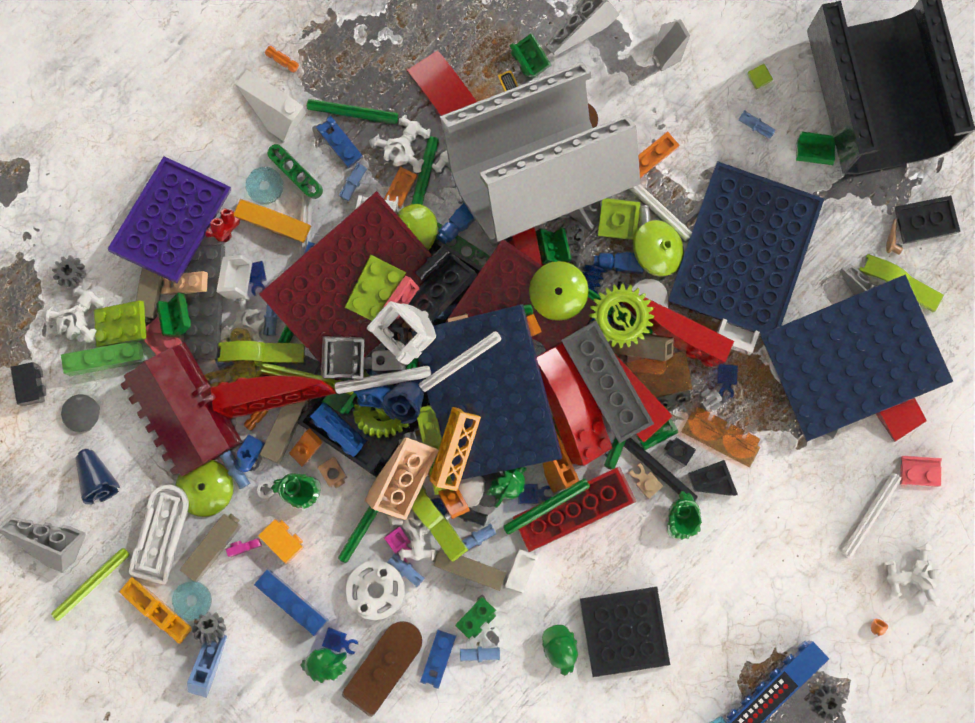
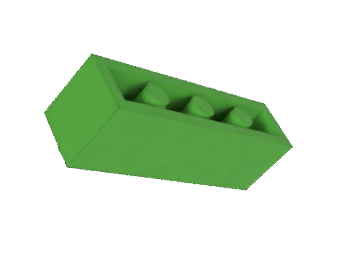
M138 341L61 354L63 373L68 376L140 364L145 360L143 346Z

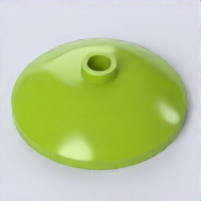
M411 204L402 208L396 214L425 248L429 250L437 235V220L434 213L421 204Z
M652 220L640 226L634 236V254L638 263L646 272L654 276L663 277L678 270L684 256V247L679 234L671 225L663 221Z
M560 261L551 262L542 266L534 274L529 288L530 299L534 308L542 316L551 320H566L574 317L583 309L588 298V284L583 273L574 265ZM557 287L562 288L563 292L561 295L555 293Z
M210 460L182 477L179 473L175 484L188 497L189 507L187 512L199 517H209L220 513L229 504L234 491L232 476H229L225 466L215 460ZM203 483L205 489L200 491L199 485Z

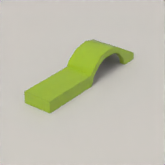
M870 254L866 255L865 258L868 260L864 268H859L862 273L867 276L877 277L886 282L906 274L919 305L931 312L936 311L944 294L911 277L896 264Z
M257 341L218 343V347H221L218 362L258 361L263 363L305 364V346L303 343H264Z
M431 406L422 407L417 418L422 442L439 450L442 437L435 412ZM434 460V462H433V464H432V466H431V468H430V470H429L430 476H431V472H432V469H433L435 460ZM449 475L445 483L453 485L451 476ZM433 484L435 495L439 494L438 491L446 490Z
M422 485L412 509L422 523L430 530L450 561L454 562L468 551V548L449 521L434 506L426 493L425 487Z

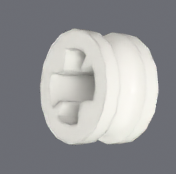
M263 481L258 485L257 493L260 497L269 499L275 494L271 489V493L268 492V495H265V492H262L261 489L262 487L265 488L264 485L268 484L269 488L274 484L269 481Z

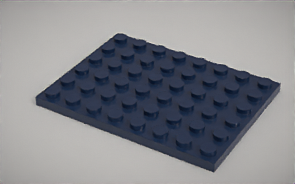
M717 161L668 302L720 321L726 319L728 324L753 333L759 331V335L782 326L825 198Z
M906 274L760 334L806 442L954 382Z
M523 304L434 325L436 338L427 348L421 351L422 354L418 357L420 367L429 366L431 375L493 332H498L501 340L427 390L430 406L435 412L442 438L452 407L481 417L461 480L561 459L562 454ZM415 330L411 331L412 337L414 338L417 332ZM466 418L464 423L465 430L472 426L474 419ZM465 436L459 439V448L466 444L467 439ZM459 455L453 458V467L460 463L461 458ZM452 473L450 476L452 481H454L455 476Z

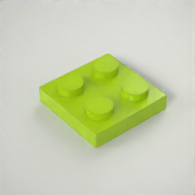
M609 198L602 199L598 236L634 240L638 226L640 202Z

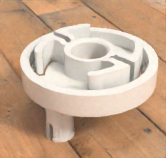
M369 561L359 565L351 573L346 584V597L350 607L356 614L369 620H381L391 616L400 608L405 596V584L399 571L392 565L382 561ZM372 583H379L383 587V594L379 598H373L369 595L368 589Z

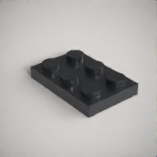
M951 195L900 205L894 208L903 244L961 232Z

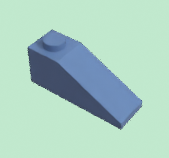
M224 635V638H218V644L212 641V644L209 646L206 641L202 645L187 682L188 693L207 698L227 639L226 635Z

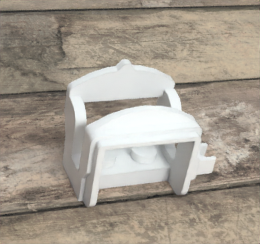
M390 301L367 327L396 356L400 363L407 365L414 358L417 359L422 354L421 351L427 348L436 338L434 327L428 318V312L421 311L408 304H399ZM399 315L417 332L406 346L400 341L396 342L392 338L394 334L387 328Z

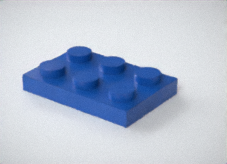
M325 402L310 416L313 419V423L319 428L322 427L327 432L328 437L333 441H337L341 445L342 450L348 455L351 454L354 457L366 443V440Z

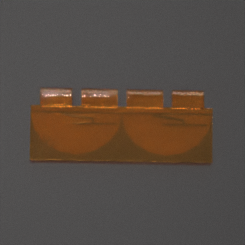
M700 407L697 408L695 413H690L681 431L683 434L749 468L751 467L760 449L757 446L760 438L749 432L745 439L742 438L745 430L733 424H730L728 430L724 429L727 421L716 415H713L710 421L707 420L710 412Z

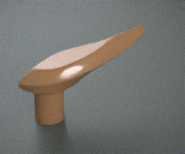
M894 219L887 239L886 251L887 253L893 251L900 255L903 248L895 244L897 219Z

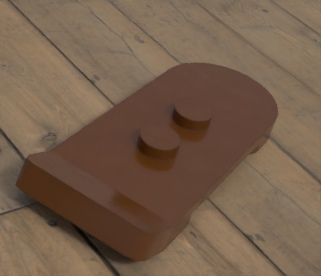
M406 621L392 624L345 687L342 696L368 716H374L421 650L422 635L420 630L414 624Z

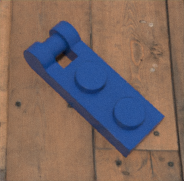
M329 116L326 119L327 121L322 125L316 126V129L347 168H350L363 158V155L335 120ZM332 127L334 131L328 134L326 131Z
M437 630L420 683L425 685L428 683L433 685L434 688L439 689L456 638L455 635ZM430 670L438 672L437 677L430 676Z

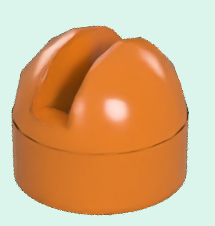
M874 619L871 624V631L874 635H884L888 629L887 623L880 619Z

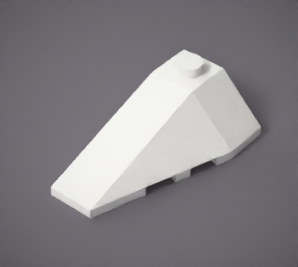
M248 70L245 71L236 83L237 88L251 105L267 130L282 142H285L305 116L304 106Z

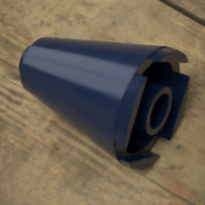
M424 379L398 383L384 396L382 403L384 412L393 420L395 418L401 420L400 423L411 424L416 421L420 414L424 391L420 388L419 383Z
M83 449L79 451L75 459L83 503L92 505L95 500L99 499L100 502H103L119 492L117 488H120V485L94 450Z

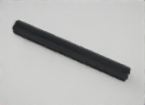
M631 437L626 439L624 447L677 494H680L682 491L686 494L690 493L694 501L697 500L698 496L646 450L644 451Z

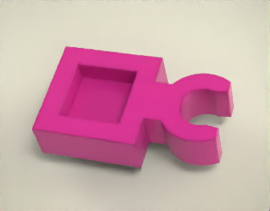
M400 526L384 536V539L395 554L401 548L412 550V548L407 547L411 541Z
M258 538L246 543L237 541L231 543V548L226 549L228 557H233L261 547L262 544Z

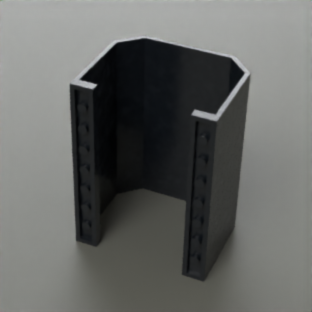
M841 0L821 5L807 29V34L843 174L857 175L929 160L953 151L975 131L942 0H918L912 9L892 18L849 27L847 26Z

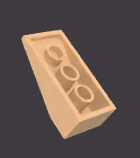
M405 437L372 483L364 501L374 510L406 520L439 450Z

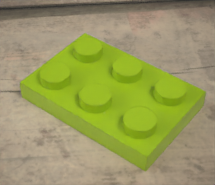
M370 255L345 308L373 321L401 283L406 272Z
M138 300L94 309L95 330H97L95 333L96 347L146 339L144 301Z

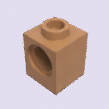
M335 457L317 467L331 488L333 486L335 488L342 486L345 483L344 480L348 478ZM331 469L338 470L337 478H329V471Z

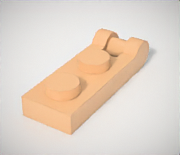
M204 271L183 273L178 283L173 282V287H171L172 281L162 277L164 287L161 288V294L176 295L177 293L207 292L208 273Z

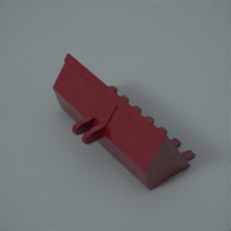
M185 342L144 361L124 375L125 381L120 385L123 390L131 388L134 395L129 397V401L132 405L139 402L142 407L137 412V415L140 419L147 416L150 424L145 426L148 433L154 430L157 433L158 438L153 442L156 447L162 444L167 452L162 454V458L165 462L172 459L175 466L170 469V472L173 476L180 473L182 477L243 442L230 419L213 410L212 400L216 397L214 394L211 395V386Z

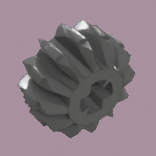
M71 255L67 259L61 257L62 262L56 261L55 264L58 267L52 269L56 273L53 278L58 280L60 286L65 285L66 288H70L72 284L74 287H77L76 281L83 282L81 276L86 275V272L82 271L85 265L83 263L80 264L81 260L79 258L74 259ZM69 269H72V273H69V275H67V270L70 271Z
M209 611L207 616L200 613V619H194V626H192L195 640H199L202 645L206 641L209 646L212 644V641L218 644V638H224V631H226L224 619L219 617L217 613H214L212 616Z
M827 685L825 686V692L821 688L818 689L819 696L813 694L817 702H812V706H818L814 712L816 714L821 713V718L823 719L827 715L829 720H833L834 715L839 718L841 717L839 710H846L844 707H841V704H845L847 701L840 699L844 693H837V687L830 689V686ZM827 699L833 702L832 706L826 704Z

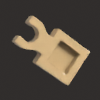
M639 463L637 467L640 469V473L635 474L631 470L629 474L639 480L636 486L649 499L663 485L652 472L646 474L643 465Z

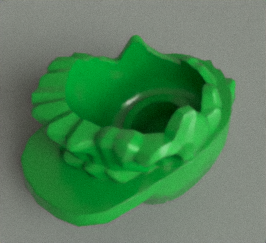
M527 467L503 471L504 476L498 477L491 482L486 494L495 496V508L501 504L503 499H516L524 491L525 476L523 473L527 470Z
M289 473L281 479L274 480V485H272L271 489L273 493H278L281 499L291 504L292 507L305 509L316 503L321 493V483L317 478L306 476V474Z
M682 491L679 494L680 499L674 501L669 508L667 523L668 535L681 540L697 535L701 531L700 525L702 523L698 504L690 493L686 494Z
M553 625L543 632L542 646L544 647L545 656L551 665L560 669V674L566 676L569 672H573L574 664L578 658L577 640L574 639V633L570 632L566 626Z
M327 648L315 649L306 660H302L300 666L314 682L334 681L347 669L346 665L342 663L346 659L347 653L335 654Z

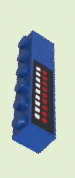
M803 641L797 647L798 651L794 655L790 654L784 659V665L780 669L775 668L769 674L770 678L765 683L762 681L755 687L756 692L751 697L747 695L740 702L742 705L737 710L733 709L727 714L726 717L728 719L725 722L764 723L829 660L828 656L813 641Z

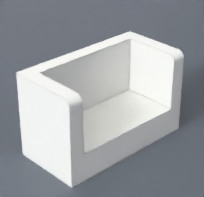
M243 255L224 256L222 258L217 293L226 299L246 298L252 262Z
M723 319L720 322L717 333L734 341L732 350L751 355L760 332L755 331L753 333L726 323L727 320Z
M519 549L505 586L524 593L538 556Z

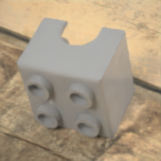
M322 336L321 376L323 378L348 377L363 379L364 339L361 337Z

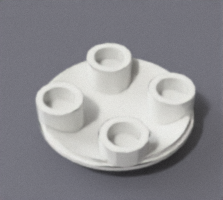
M482 476L460 481L458 489L468 507L477 506L484 494L485 480Z

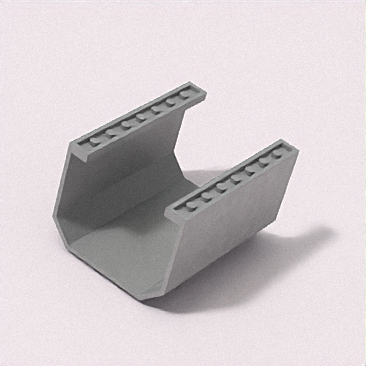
M583 62L440 116L450 170L460 197L492 244L640 184L636 125L625 115L595 128L592 127L589 119L586 80L591 79V72Z

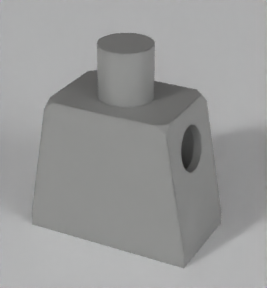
M390 350L373 351L372 357H364L363 364L364 369H372L377 374L406 370L407 364L400 363Z

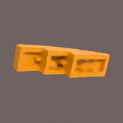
M243 199L239 200L234 212V217L240 218V220L302 243L305 242L311 225Z
M131 577L119 591L136 609L154 622L161 630H164L177 643L181 644L192 631V627L135 578Z

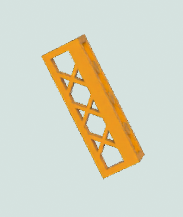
M452 407L429 479L436 487L458 490L481 417L479 415L465 413L459 408ZM466 418L474 419L472 426L465 430L464 423ZM465 436L467 439L466 444L459 448L458 441ZM459 455L461 458L460 463L453 467L452 460ZM453 473L455 476L453 485L445 483L447 477Z

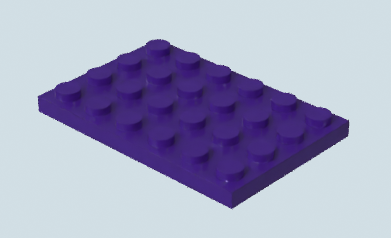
M163 156L109 245L108 252L172 282L178 283L205 237V232L210 228V222L216 218L230 194L231 187Z

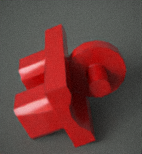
M224 208L220 212L221 216L213 219L210 222L211 227L205 232L206 237H215L219 242H228L232 238L231 232L240 224V218L234 217V211Z

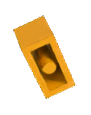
M274 519L258 536L285 564H288L304 548L301 544L303 540L296 533L292 535L288 531L290 527L282 519L280 521Z

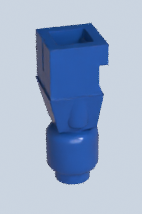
M464 202L449 218V222L439 229L437 239L443 244L450 243L460 232L468 229L475 221V218Z
M611 253L594 255V267H598L599 270H612L614 268L617 272L625 274H643L644 269L638 263L634 253H617L615 256Z

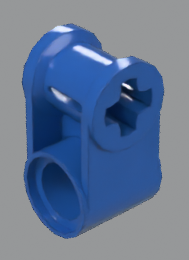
M388 385L353 392L356 393L358 397L357 402L360 406L381 408L384 396L391 388Z
M248 435L237 452L235 468L240 472H248L256 460L260 458L265 442Z

